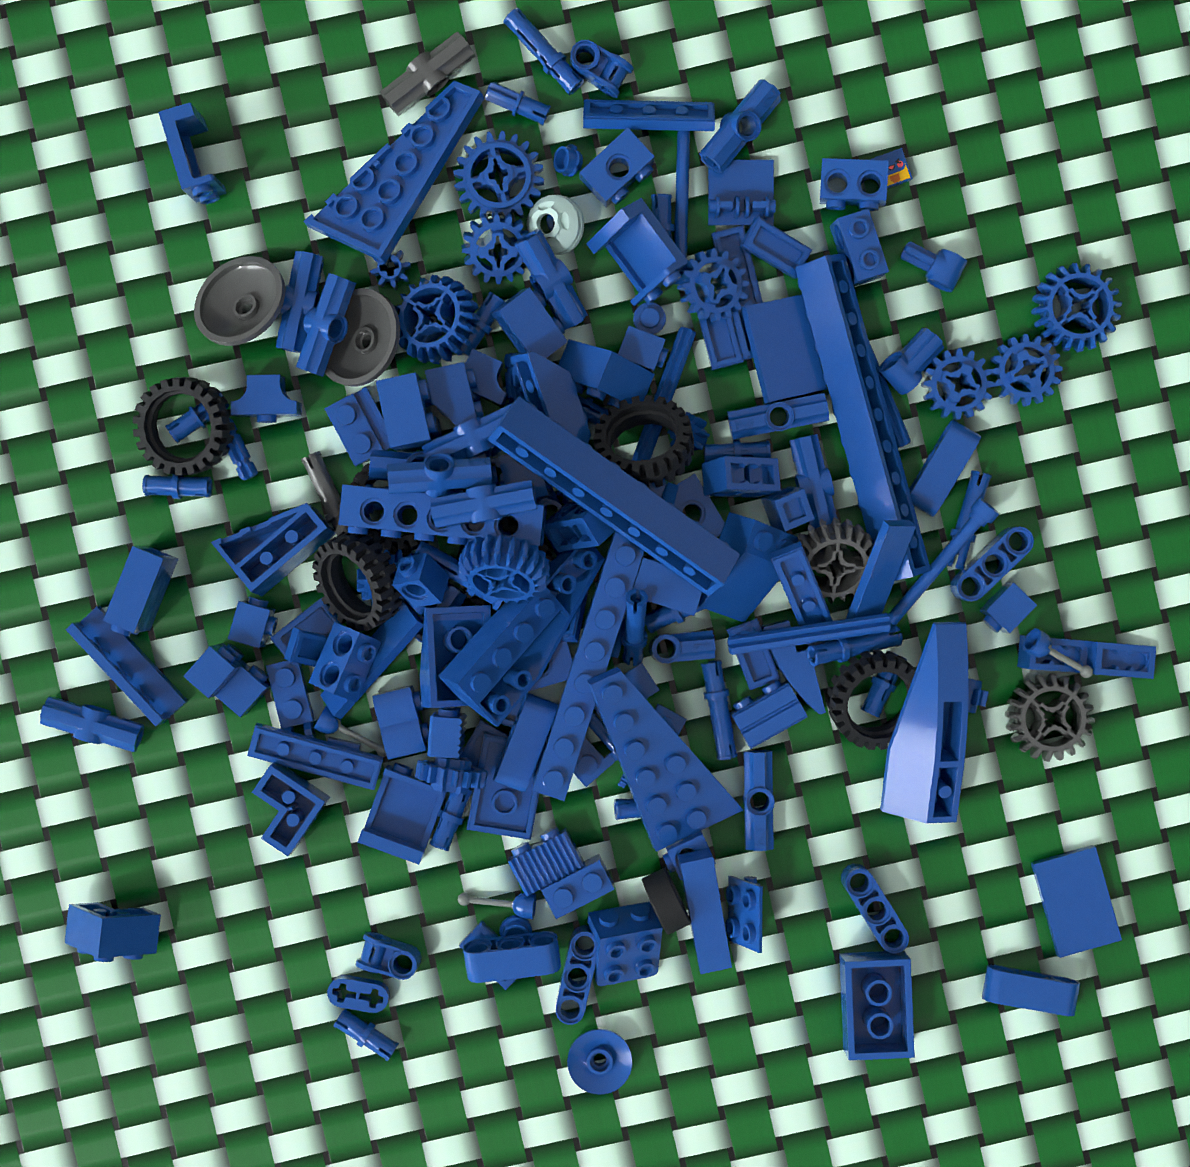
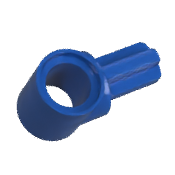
M908 242L901 253L902 260L926 271L925 277L929 284L946 292H953L967 264L965 258L952 251L941 249L934 254L913 242Z

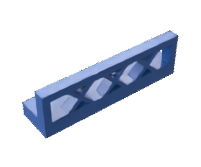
M100 606L94 608L82 621L72 623L65 629L155 726L165 723L188 702L183 694L128 636L111 630L112 624L103 621L106 612Z

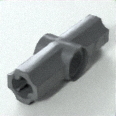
M457 31L433 51L423 52L414 58L407 66L406 72L392 81L380 93L393 112L400 116L425 95L427 97L432 96L442 89L449 81V76L475 57V53L465 38Z

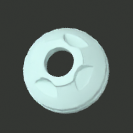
M548 195L534 204V207L531 208L528 214L527 230L532 232L536 229H541L540 222L542 217L550 214L554 218V228L548 234H545L543 231L542 233L554 255L569 253L578 245L583 235L584 218L582 211L572 199L566 196Z

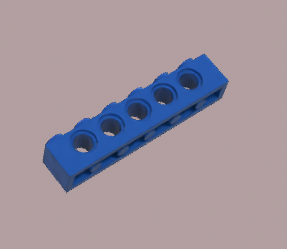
M342 484L338 525L348 526L347 533L368 535V528L381 529V536L401 538V532L414 533V540L434 542L435 535L448 536L447 543L466 545L468 538H485L487 534L499 537L502 534L504 537L509 538L514 536L517 540L526 539L529 545L543 546L547 514V506L537 504L538 509L504 515L502 519L485 522L484 527L478 532H473L469 528L468 522L441 529L435 528L430 508V499L433 497L426 493L389 494V489ZM378 502L384 508V515L379 521L375 522L371 519L369 510L374 503ZM408 506H413L417 511V519L411 525H407L402 519V513ZM513 516L518 521V529L516 533L508 536L502 531L501 524L506 517Z

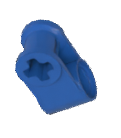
M590 40L578 41L572 47L570 67L581 78L593 84L603 93L617 98L620 94L619 87L626 75L632 73L634 67L622 57L610 53ZM581 52H586L593 57L594 61L589 65H582L577 61L576 56Z
M365 932L363 936L365 940L361 957L355 963L362 970L405 980L415 974L421 964L422 957L420 951L413 945L393 940L379 933ZM397 956H408L412 960V968H402L398 964Z

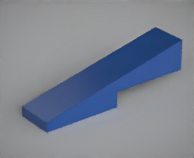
M1020 635L1017 667L1080 673V671L1050 654L1039 658L1026 653L1023 650V641L1026 636ZM1051 638V648L1082 666L1089 665L1092 667L1094 675L1154 679L1156 646Z
M709 848L677 855L700 974L732 968L713 855Z

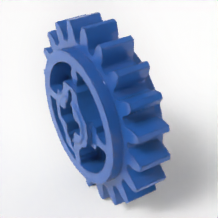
M489 131L487 132V142L485 143L477 136L474 137L476 148L472 149L465 145L464 150L468 158L457 157L456 159L463 169L453 171L454 177L463 179L454 185L455 190L466 191L459 198L461 204L471 201L468 211L472 214L480 209V220L483 213L486 216L492 214L493 218V213L497 210L499 216H505L508 212H515L522 219L524 216L521 207L525 206L528 209L534 207L530 197L541 198V192L534 188L535 186L544 185V179L535 176L544 171L542 164H533L539 158L538 153L532 152L527 154L530 148L528 141L518 146L517 134H514L510 141H506L505 132L501 131L499 139L494 140L493 135ZM500 153L516 158L522 166L515 167V165L505 163ZM488 156L487 167L478 176L473 177L478 163ZM496 165H498L502 176H505L502 183L503 190H500L499 184L494 179ZM525 179L520 193L510 200L511 188L515 183H518V180ZM483 188V190L493 192L497 196L498 202L484 199L476 190Z

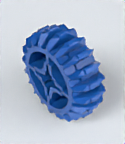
M1072 263L1068 270L1064 266H1060L1056 269V274L1050 272L1045 276L1047 283L1041 282L1037 286L1042 294L1034 295L1032 301L1040 304V306L1033 308L1031 314L1040 315L1041 319L1034 322V326L1040 327L1044 325L1046 330L1040 336L1044 339L1052 335L1051 344L1053 347L1062 341V350L1065 352L1069 351L1072 345L1077 353L1082 352L1085 346L1089 350L1096 348V341L1100 343L1106 342L1108 340L1106 333H1113L1116 330V327L1110 321H1118L1121 318L1119 313L1113 311V309L1122 306L1121 301H1113V296L1119 293V289L1109 290L1108 285L1112 283L1113 278L1108 277L1102 281L1100 278L1103 271L1097 269L1091 274L1090 264H1085L1081 270L1077 263ZM1065 283H1079L1085 285L1090 290L1085 294H1079L1073 288L1069 289ZM1055 294L1058 295L1057 300L1061 306V311L1056 318L1053 312ZM1086 299V301L1080 305L1081 309L1078 310L1080 312L1076 314L1074 313L1067 317V315L1072 311L1071 307L1074 306L1073 304L1077 302L1079 303ZM1096 299L1100 308L1097 322L1095 320L1097 317L1092 309L1093 302ZM1072 321L1078 324L1080 328L1084 326L1088 333H1073L1062 326Z
M432 274L430 281L420 277L419 287L409 284L411 292L408 295L400 294L403 303L402 305L394 306L396 311L399 312L400 347L405 349L409 356L418 358L422 363L430 361L433 364H440L441 359L446 362H452L453 352L458 356L463 355L461 346L463 344L472 346L468 337L470 334H478L477 329L472 326V324L480 321L479 316L474 313L479 307L472 300L473 294L465 289L461 282L454 281L449 276L440 278L438 275ZM432 314L443 324L440 325L437 322H434V320L430 318L429 315Z
M487 534L485 538L475 537L474 541L467 542L458 562L459 579L463 581V586L470 588L473 594H481L482 598L494 599V602L501 600L507 604L509 601H515L516 603H521L522 600L532 601L533 597L541 596L549 581L550 567L546 553L539 550L535 544L529 545L526 539L517 540L514 536L509 538L500 534L499 537H494Z

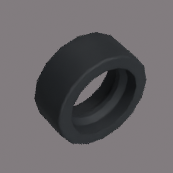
M666 868L642 878L649 900L668 935L691 924L686 908Z

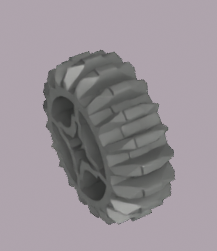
M834 517L831 524L828 525L821 519L820 527L815 529L813 526L808 525L809 534L799 533L798 540L803 546L812 570H816L817 573L826 574V577L814 575L823 597H826L831 604H833L836 597H840L845 602L847 594L852 593L855 595L874 546L873 540L869 533L864 532L862 526L859 524L853 526L852 522L848 519L840 524L839 520ZM840 543L850 545L858 551L841 548Z
M1049 673L1047 680H1045L1043 675L1037 674L1035 676V684L1030 679H1025L1023 682L1027 690L1024 691L1016 687L1014 692L1019 696V699L1009 698L1007 700L1009 705L1015 706L1014 712L1005 711L1004 713L1005 717L1014 719V722L1006 725V729L1009 731L1017 730L1011 736V741L1014 743L1022 741L1019 746L1020 751L1025 753L1030 750V757L1037 759L1042 754V758L1046 762H1050L1053 754L1057 760H1063L1064 750L1071 756L1075 755L1074 744L1080 747L1086 745L1084 740L1080 738L1082 734L1086 736L1092 735V731L1085 728L1086 723L1092 724L1095 722V718L1086 716L1087 712L1094 709L1093 705L1083 704L1089 697L1088 693H1078L1081 686L1079 683L1074 682L1069 685V677L1062 676L1058 680L1057 675L1054 673ZM1047 691H1058L1061 693L1058 699H1053L1045 705L1035 699L1038 695ZM1069 703L1073 711L1071 726L1065 719V714L1070 708L1068 706ZM1028 708L1034 714V722L1030 726L1032 729L1030 732L1026 725ZM1040 709L1055 713L1052 716H1055L1054 721L1058 725L1044 722L1047 719L1044 718L1045 713ZM1053 730L1064 735L1061 739L1052 743L1038 742L1042 735L1046 736Z

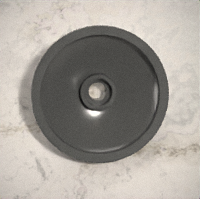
M239 257L221 265L205 280L197 294L194 304V318L198 329L206 338L219 345L234 346L255 339L272 325L282 309L285 299L284 279L271 262L261 257Z
M365 288L354 289L344 316L348 321L347 334L340 343L334 345L325 370V374L330 379L345 386H362L377 379L392 362L399 344L400 322L393 304L384 295Z

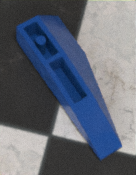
M595 546L563 551L549 563V581L541 596L533 597L532 601L522 600L521 603H516L515 601H509L507 604L504 603L441 672L439 678L460 700L491 724L498 727L540 679L603 564L604 557Z
M933 622L887 748L880 805L882 812L926 824L957 822L965 763L969 698L967 624L964 622Z

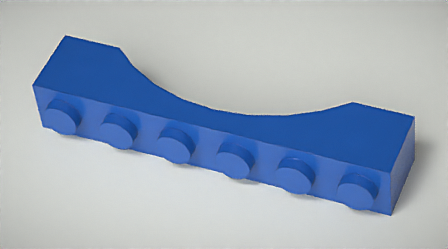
M460 362L425 370L432 404L444 412L455 426L479 416L481 418L484 417L481 401L474 402L472 389L477 388L473 368L467 369L466 364ZM492 449L474 458H487L486 454L492 453ZM491 466L492 484L498 486L500 484L496 467ZM468 522V525L473 532H478L484 527L485 522L477 524ZM510 531L504 532L508 536L511 535Z

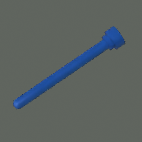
M677 131L674 243L687 259L690 131ZM685 265L679 272L689 269ZM679 278V279H678L675 283H673V284H675V285L684 284L685 279Z
M979 497L970 507L972 509L969 514L971 518L931 563V571L923 573L889 613L891 627L898 624L980 526L985 527L987 523L992 524L1000 513L985 500Z

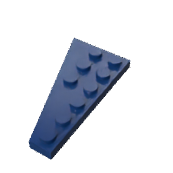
M454 80L425 107L426 113L413 125L408 123L401 130L402 135L391 145L387 143L350 177V184L337 196L333 193L325 201L327 205L316 216L311 214L303 222L310 229L386 263L483 102L484 96L481 91Z
M618 667L587 680L652 847L656 852L743 811L741 806Z

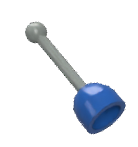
M1035 628L1031 630L1025 637L1023 650L1026 653L1039 658L1050 654L1080 671L1082 677L1089 678L1092 676V667L1089 665L1082 666L1051 648L1052 640L1050 636L1040 629Z
M327 706L324 707L313 729L324 734H333L336 731H340L376 750L379 756H387L383 744L379 745L341 725V719L334 717Z
M461 893L458 896V903L462 906L473 903L511 907L518 917L533 920L536 910V893H532L529 896L520 893L513 901L470 897L467 893Z

